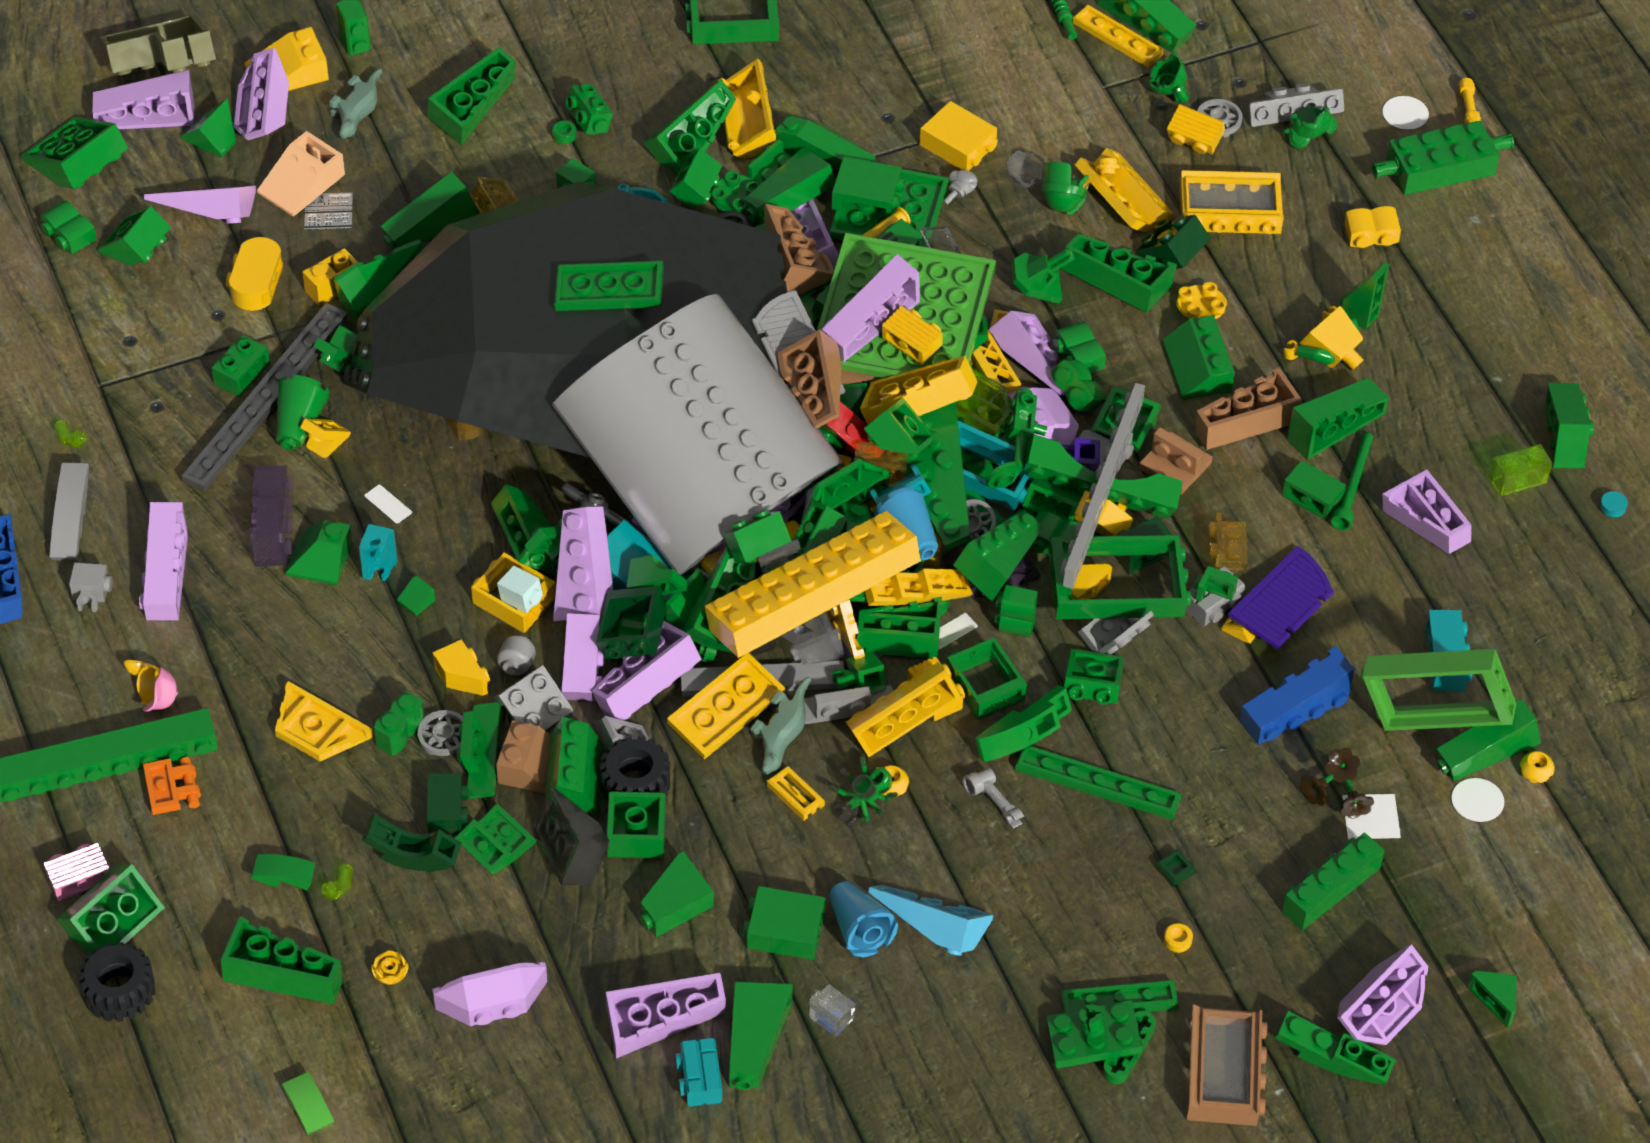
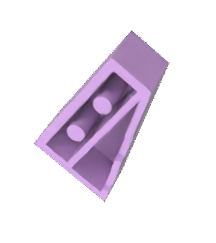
M1428 470L1417 474L1382 494L1383 511L1446 553L1450 554L1471 542L1470 522Z
M567 613L562 694L566 700L596 701L592 690L602 681V676H598L599 666L604 664V655L596 643L601 623L600 615Z

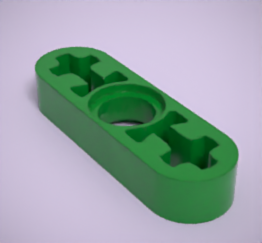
M1138 1011L1135 1012L1137 1026L1141 1025L1142 1022L1147 1024V1027L1144 1026L1140 1032L1142 1052H1144L1154 1035L1156 1020L1151 1013ZM1142 1053L1105 1060L1103 1067L1105 1080L1115 1085L1124 1083L1130 1076ZM1119 1059L1123 1061L1121 1070L1113 1073L1112 1069L1116 1068Z

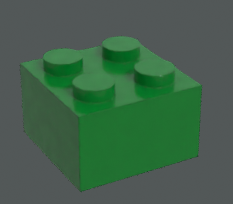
M609 792L607 824L608 857L664 858L665 793Z

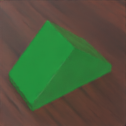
M1484 971L1473 972L1468 990L1507 1028L1512 1025L1516 1011L1517 975Z

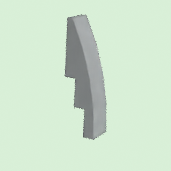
M62 463L51 533L49 555L51 560L78 561L83 515L86 514L88 463Z

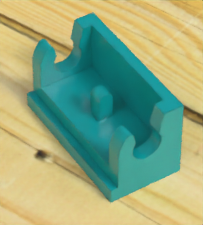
M915 463L910 466L913 473L877 494L874 488L869 490L877 505L880 501L884 504L889 499L887 495L900 488H915L917 492L920 491L923 497L932 491Z
M368 524L359 545L363 579L371 580L374 572L380 569L384 571L381 578L382 581L388 579L393 566L397 565L394 529Z

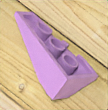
M256 186L144 194V200L214 219H226V224L241 223L242 217H250L256 194Z

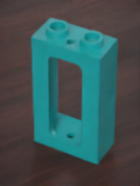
M958 421L962 449L997 465L1013 462L1014 445ZM964 470L966 489L1014 511L1019 502L1024 503L1028 486L1033 481V478L1029 477L1026 473L1020 472V479L1013 491L1006 488L992 489L988 487L986 479Z

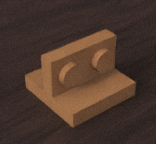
M1160 427L1154 433L1152 450L1140 462L1139 469L1150 476L1159 473L1183 481L1180 493L1182 495L1211 465L1213 457L1173 432H1168Z

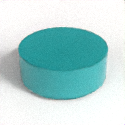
M1616 491L1607 492L1602 496L1600 509L1609 517H1620L1626 512L1627 498Z

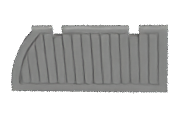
M796 290L774 298L762 308L756 318L751 320L757 334L765 333L766 337L760 340L775 371L782 380L785 379L781 375L777 352L816 332ZM842 383L840 385V395L845 393ZM786 384L787 387H788V388L790 389V391L792 392L791 386H790L789 384Z

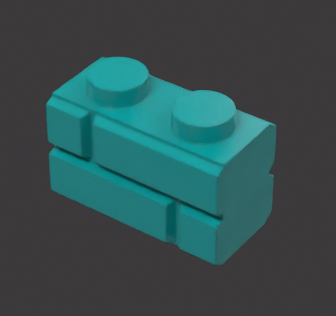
M715 1039L682 1041L680 1043V1053H675L677 1071L683 1070L684 1077L679 1079L680 1096H686L687 1106L689 1107L701 1106L705 1103L707 1105L721 1103L722 1084Z

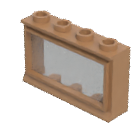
M1193 1004L1190 1017L1192 1028L1189 1044L1191 1046V1053L1189 1059L1190 1079L1188 1085L1189 1105L1187 1120L1257 1126L1259 1115L1265 1114L1266 1099L1260 1097V1089L1265 1090L1266 1072H1261V1064H1266L1267 1047H1261L1262 1039H1266L1267 1022H1262V1010L1250 1012L1202 1008Z

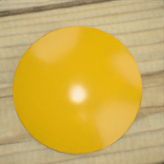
M1206 282L1203 285L1185 286L1179 289L1176 300L1177 308L1189 319L1214 315L1215 319H1217L1226 311L1227 300L1217 290L1215 283Z

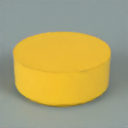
M1174 923L1166 928L1164 944L1169 950L1181 953L1191 947L1193 933L1188 926Z

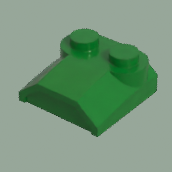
M1116 386L1112 387L1091 429L1092 432L1110 440L1113 428L1118 429L1119 427L1117 419L1120 410L1125 411L1126 409L1123 405L1128 391ZM1143 398V404L1132 431L1133 450L1141 448L1150 429L1156 425L1161 404Z

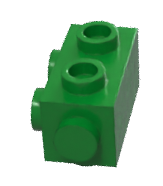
M571 85L569 94L566 97L565 106L584 133L590 135L607 133L613 112L594 85Z

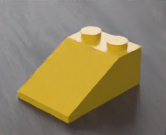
M312 27L290 32L264 49L274 48L277 50L289 81L288 91L329 80L326 57ZM251 58L244 62L246 69L252 63Z

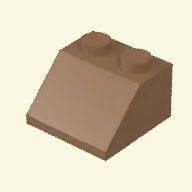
M512 720L496 764L498 783L546 794L551 735L540 726Z

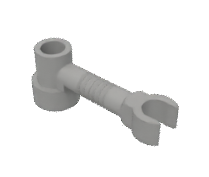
M986 768L978 773L972 772L964 776L962 783L970 796L973 797L986 792L1003 812V816L1011 828L1014 829L1022 824L1019 820L1024 817L1022 811L1011 805L994 786L993 783L996 782V776L992 769Z

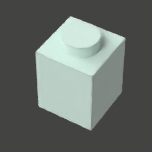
M513 566L497 583L501 601L525 613L534 605H537L543 596L539 578L516 566Z

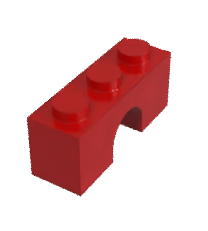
M841 401L839 417L821 426L825 431H829L839 437L847 445L845 449L857 459L860 458L876 464L886 451L880 449L868 439L867 432L864 429L867 425Z

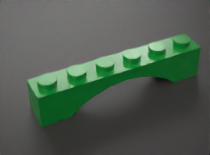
M1034 434L1027 443L1021 472L1028 474L1029 477L1045 479L1059 487L1077 489L1081 494H1084L1085 490L1090 492L1092 484L1098 483V480H1096L1097 473L1078 463L1067 453L1060 442ZM1159 473L1136 480L1114 479L1107 499L1112 503L1125 504L1132 510H1144L1152 513L1155 517L1169 518L1177 510L1183 481Z

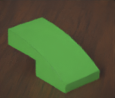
M309 1072L281 1084L293 1111L296 1112L306 1136L334 1124L335 1121Z

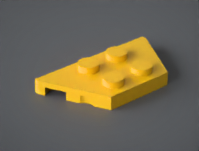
M848 599L824 612L826 620L832 621L835 635L837 637L841 636L854 660L865 657L863 648H861L855 638V634L859 632L850 600Z
M289 681L286 683L284 701L281 703L280 717L277 719L275 728L276 737L316 760L323 761L374 736L373 729L293 683Z

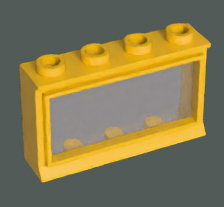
M1181 171L1179 186L1181 215L1186 217L1196 214L1207 232L1281 234L1283 224L1281 173Z

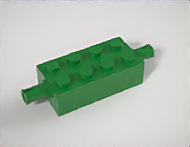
M1481 120L1397 138L1389 141L1386 161L1372 163L1371 171L1375 179L1394 175L1404 195L1495 175L1500 156L1498 151L1513 149L1514 139L1513 136L1511 137V133L1491 138Z

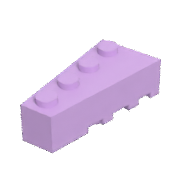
M186 70L93 92V119L116 123L118 129L191 126L194 123V98L190 72Z
M897 254L854 298L824 325L822 332L838 343L840 358L843 362L882 332L883 323L900 306L910 310L920 302L919 272Z
M150 502L147 550L144 557L146 570L142 573L144 593H140L139 606L141 610L145 611L146 620H179L188 542L183 502Z
M602 506L563 510L553 622L567 621V613L602 616L607 592L613 590L604 508Z
M663 621L657 653L623 657V665L620 668H613L592 690V693L604 716L625 721L632 713L649 703L655 695L669 687L682 674L690 671L702 659L689 634Z
M715 973L606 992V1008L616 1059L724 1014L726 998L721 974Z

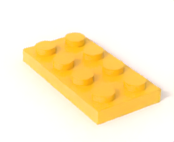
M748 652L669 716L667 723L705 760L769 707L777 691L785 693V687Z

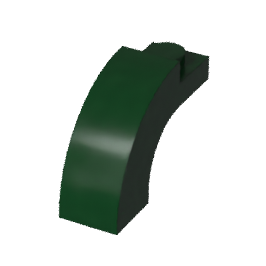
M376 814L369 817L361 840L380 851L378 858L405 869L425 872L441 871L455 866L461 846L460 841L441 830L429 834L411 833L398 828Z

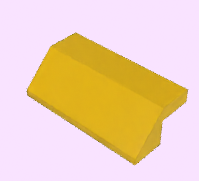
M1106 148L1095 162L1080 158L1076 162L1075 166L1084 176H1089L1090 183L1131 228L1145 233L1155 228L1160 221L1164 219L1172 220L1176 216L1120 153ZM1115 158L1117 159V165H1120V170L1115 171V175H1100V171L1095 170V165H1097L1098 159Z

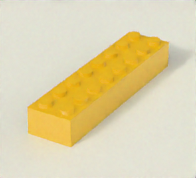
M888 511L878 514L872 519L855 526L851 530L832 538L830 541L705 605L709 630L739 658L920 562L917 536Z

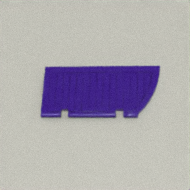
M1297 546L1229 612L1228 616L1278 649L1290 637V634L1285 630L1288 629L1294 633L1322 605L1317 599L1319 598L1325 602L1334 593V590L1331 588L1329 580L1319 564L1306 551Z

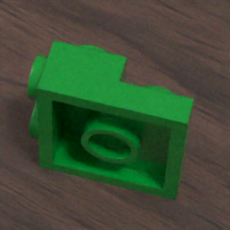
M1071 649L1064 685L1068 696L1073 700H1096L1103 705L1109 703L1117 704L1125 657Z

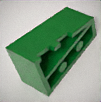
M1548 383L1545 399L1548 430L1553 431L1555 439L1550 440V448L1555 449L1552 461L1553 468H1585L1589 436L1594 434V422L1589 420L1590 409L1585 406L1586 396L1585 393H1581L1579 383Z

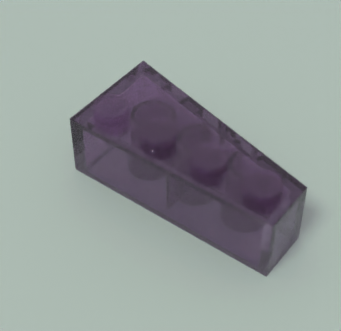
M287 465L255 467L254 497L252 499L253 513L251 514L252 528H250L255 567L287 565L288 555L292 554V538L288 539V534L293 533L292 517L288 518V513L293 512V497H289V492L294 490L293 476H288Z

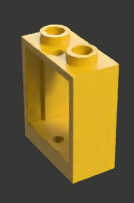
M504 552L497 560L495 559L491 562L488 570L481 577L475 579L471 586L472 600L476 606L525 633L554 602L556 582L531 567L518 563L517 559ZM513 566L538 577L540 580L543 596L540 602L534 605L527 613L511 607L490 594L498 586L497 583Z

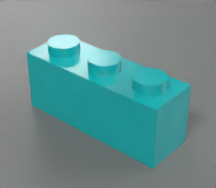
M1429 610L1425 625L1428 652L1470 650V645L1465 643L1464 638L1467 637V621L1462 620L1461 610ZM1472 674L1431 677L1432 691L1465 692L1467 681L1472 680Z

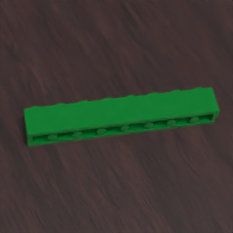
M209 709L197 710L0 758V803L15 801L18 798L34 794L40 795L46 791L59 788H69L75 784L97 781L116 774L122 775L129 771L144 768L143 764L170 758L171 761H179L184 757L204 755L218 750Z

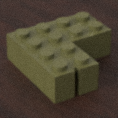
M195 14L100 36L106 64L112 73H117V75L129 74L132 72L131 69L141 67L143 70L155 67V63L159 62L168 71L172 70L173 73L185 71L187 69L186 66H190V64L202 67L209 65L211 60L216 59L210 31Z

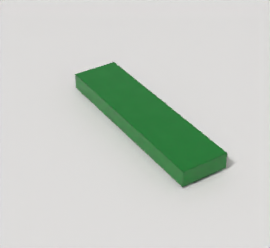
M1174 980L1066 989L1060 992L1063 1013L1080 1010L1081 1008L1085 1009V1006L1088 1004L1102 1006L1129 1000L1133 1002L1134 1012H1155L1179 1008Z

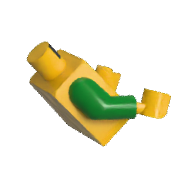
M1336 306L1329 307V312L1322 311V322L1300 342L1301 345L1299 347L1295 340L1287 342L1288 349L1283 348L1284 358L1287 360H1294L1297 357L1310 359L1325 364L1330 368L1335 367L1343 360L1354 370L1364 361L1354 350L1363 341L1357 319L1347 315L1341 306L1338 308Z

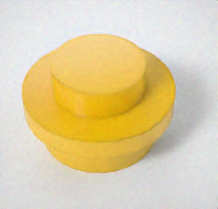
M1101 158L1097 160L1095 170L1100 171V175H1115V171L1120 170V165H1117V159Z

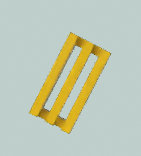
M789 766L767 780V787L803 821L808 818L809 814L813 815L818 807L821 809L825 806V800ZM786 776L813 802L810 803L809 801H807L800 794V791H798L794 786L788 783L783 777Z

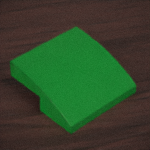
M498 803L479 822L473 819L455 837L456 840L461 842V846L492 875L510 865L537 842Z

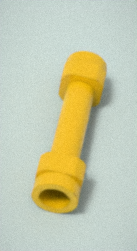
M1463 78L1459 81V94L1464 98L1466 109L1465 123L1481 120L1480 113L1475 109L1473 98L1475 85L1470 78Z

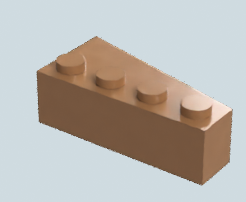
M1278 367L1272 370V375L1266 378L1263 376L1254 380L1253 385L1245 389L1241 387L1235 390L1234 395L1229 398L1222 397L1197 410L1195 434L1205 449L1208 450L1290 425L1293 407L1301 405L1302 399Z

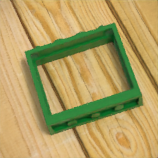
M685 0L689 1V3H685L686 18H691V20H687V33H692L693 44L779 41L777 0H766L767 19L699 22L698 0Z

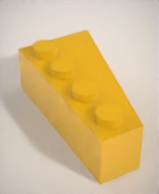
M961 356L872 381L860 410L869 425L901 398H904L915 413L920 416L958 400L969 398L973 395L978 381L966 356Z

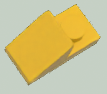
M305 418L300 427L309 433L306 447L323 458H327L351 434V431L328 419Z

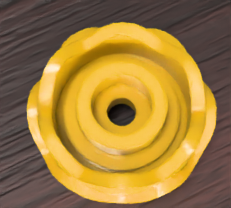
M1540 751L1526 754L1521 759L1519 765L1522 775L1532 783L1546 782L1553 776L1555 769L1552 759L1546 753Z
M895 765L885 766L884 768L890 772L894 781L890 790L882 795L892 792L897 793L898 797L904 794L909 784L907 773Z
M386 951L379 954L372 965L374 977L386 985L399 983L408 972V962L405 961L400 953L394 951Z

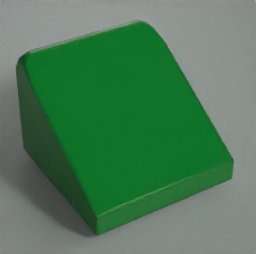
M416 575L398 597L397 602L417 616L435 601V591Z

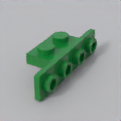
M499 702L475 705L473 711L463 712V722L459 725L461 746L457 748V757L468 772L469 799L495 795L501 705Z

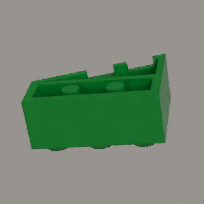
M942 597L934 598L933 602L918 604L917 601L909 602V606L893 608V605L860 610L857 641L861 648H863L864 653L872 651L874 654L920 658L937 657Z

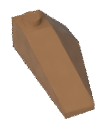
M765 204L764 214L767 231L781 235V244L777 247L778 252L783 254L784 271L781 273V280L786 281L787 292L796 290L797 293L803 294L832 280L834 268L830 259L825 253L820 254L815 248L817 243L813 238L808 239L803 234V226L788 208Z
M819 329L777 352L781 375L791 386L792 392L798 397L802 403V408L816 428L839 417L842 364L838 343Z

